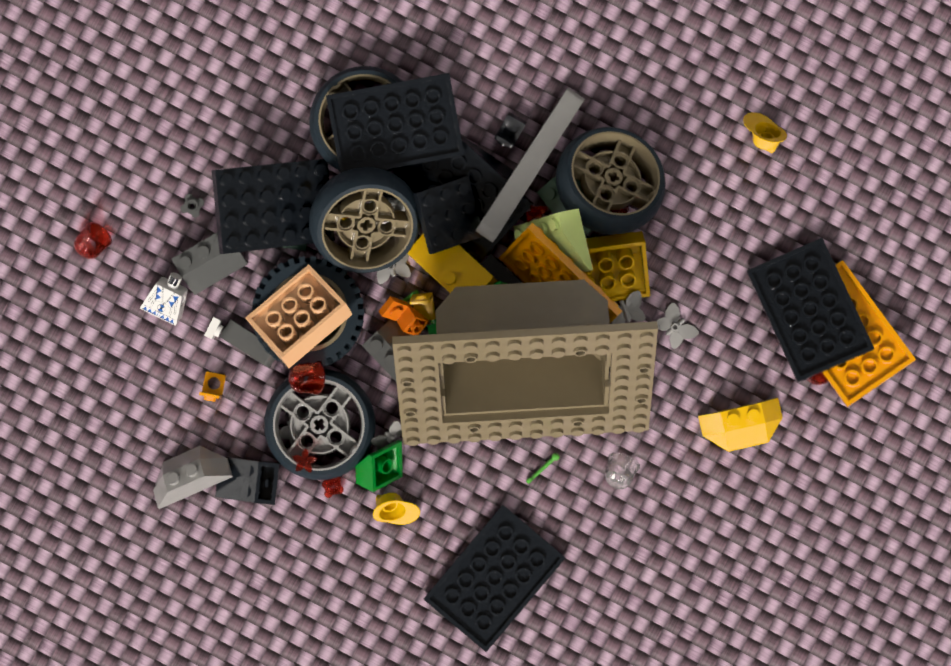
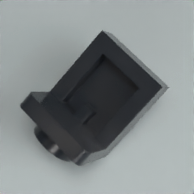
M509 112L494 138L498 140L500 145L513 148L527 122Z

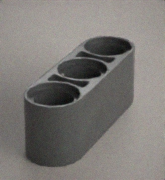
M232 319L229 320L220 337L270 368L275 359L264 350L257 336Z

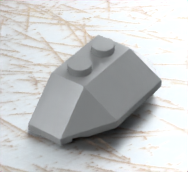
M198 446L164 461L153 489L157 507L161 509L232 478L233 475L228 459L202 446Z

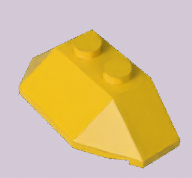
M778 398L698 416L702 436L728 452L769 443L783 418Z

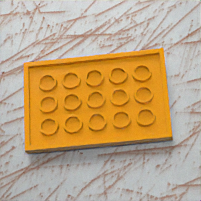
M533 222L499 257L523 283L585 280L608 301L610 323L622 312L618 304L611 300L603 292L602 288L596 285L584 271L580 270L573 260L566 256L559 249L558 245L551 241L543 233L542 229Z
M842 260L835 266L874 346L873 351L823 372V375L844 404L849 407L913 363L916 359Z

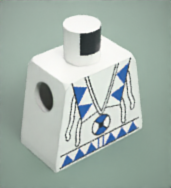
M171 273L169 279L161 277L140 309L176 325L182 318L188 292L186 287L179 285L182 276L177 273Z

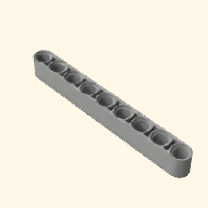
M569 87L566 89L475 230L477 233L494 242L584 102V97Z

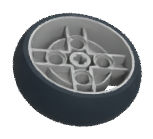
M310 369L291 376L276 389L265 412L264 431L272 454L287 470L307 479L328 480L348 473L365 458L372 445L371 440L375 435V414L368 395L353 379L334 370ZM314 383L336 386L330 395L312 394L302 399L294 393L296 390ZM351 398L355 402L361 418V431L358 440L349 434L351 422L345 406ZM329 402L337 404L338 410L336 413L331 414L327 411ZM301 406H305L309 410L306 418L298 415V409ZM281 409L290 414L289 430L294 443L289 450L284 446L279 432ZM316 419L318 421H320V419L324 420V429L320 428L318 430L315 428L317 425L315 423ZM333 431L341 433L342 439L340 442L336 443L331 440V433ZM305 435H309L313 439V444L309 447L304 446L302 443V438ZM338 450L346 456L340 461L329 465L318 466L304 463L309 454L326 455Z

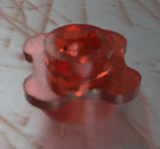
M340 477L322 482L325 497L330 498L334 494H341L344 488L341 486Z

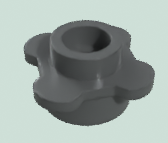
M187 194L185 196V203L180 208L181 212L189 213L194 218L198 217L201 207L204 206V200L194 198L192 194Z

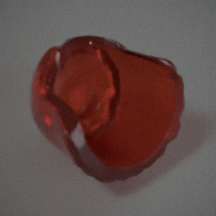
M88 222L76 237L74 247L80 256L86 259H94L112 244V239L109 232L103 226L96 222ZM90 239L96 242L95 248L89 242Z
M301 363L293 366L288 376L291 388L299 393L320 394L325 384V372L321 363ZM309 376L307 382L304 383V377Z

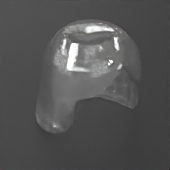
M619 452L610 453L605 470L606 482L615 489L627 488L632 483L635 474L639 471L640 464L633 457Z

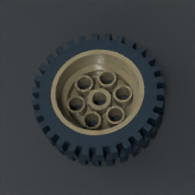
M302 256L295 260L292 258L286 263L278 264L274 270H270L268 275L262 279L259 287H257L252 303L253 312L309 264L349 307L353 315L291 367H294V369H321L342 359L356 343L364 322L363 298H361L359 287H356L354 279L347 275V271L338 268L328 262V260L324 258L322 260L316 259L313 256L311 258ZM254 329L260 344L264 347V350L268 354H270L276 361H280L281 363H283V361L274 353V351L268 346V344Z

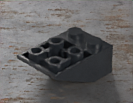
M226 457L229 461L233 477L216 485L215 497L260 504H277L281 469L279 462Z

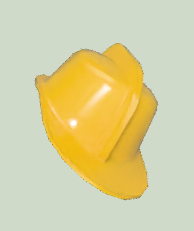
M751 112L744 116V125L752 132L753 143L758 148L773 153L779 143L787 139L786 131L765 115Z
M392 492L376 496V508L373 511V518L376 521L405 525L414 522L420 515L419 507L416 504L403 501L397 493Z

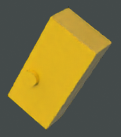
M424 233L407 253L449 293L455 287L494 285L497 281L460 245L429 254Z

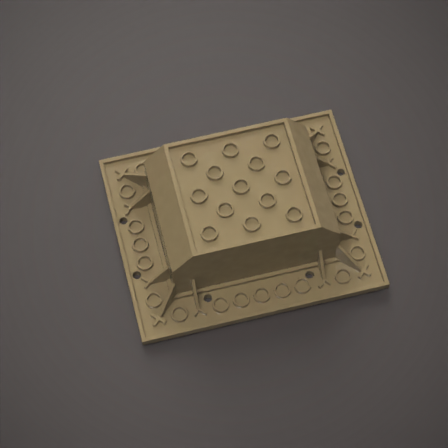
M585 280L455 287L435 310L437 334L392 337L403 445L416 446L424 443L436 445L441 442L455 444L460 441H499L509 438L519 440L527 437L538 439L544 436L557 438L563 435H601L612 432L621 434L629 431L641 433L649 430L658 334L657 321L610 324L608 301Z

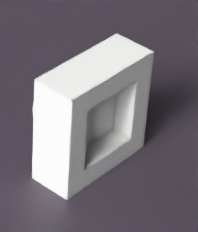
M213 317L204 336L210 339H214L215 336L219 337L224 327L221 325L223 321Z

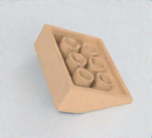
M308 264L245 317V319L283 363L290 368L353 314L339 295Z

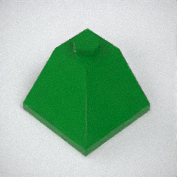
M397 440L368 455L355 466L356 484L375 492L403 477L402 441Z

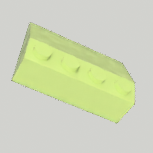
M579 208L558 212L514 226V236L517 239L533 222L542 229L543 233L551 241L558 245L559 249L566 256L573 260L580 270L584 272L593 270Z

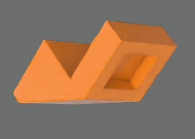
M392 296L388 298L379 310L382 317L396 321L403 332L411 335H419L429 323L426 317L406 301Z

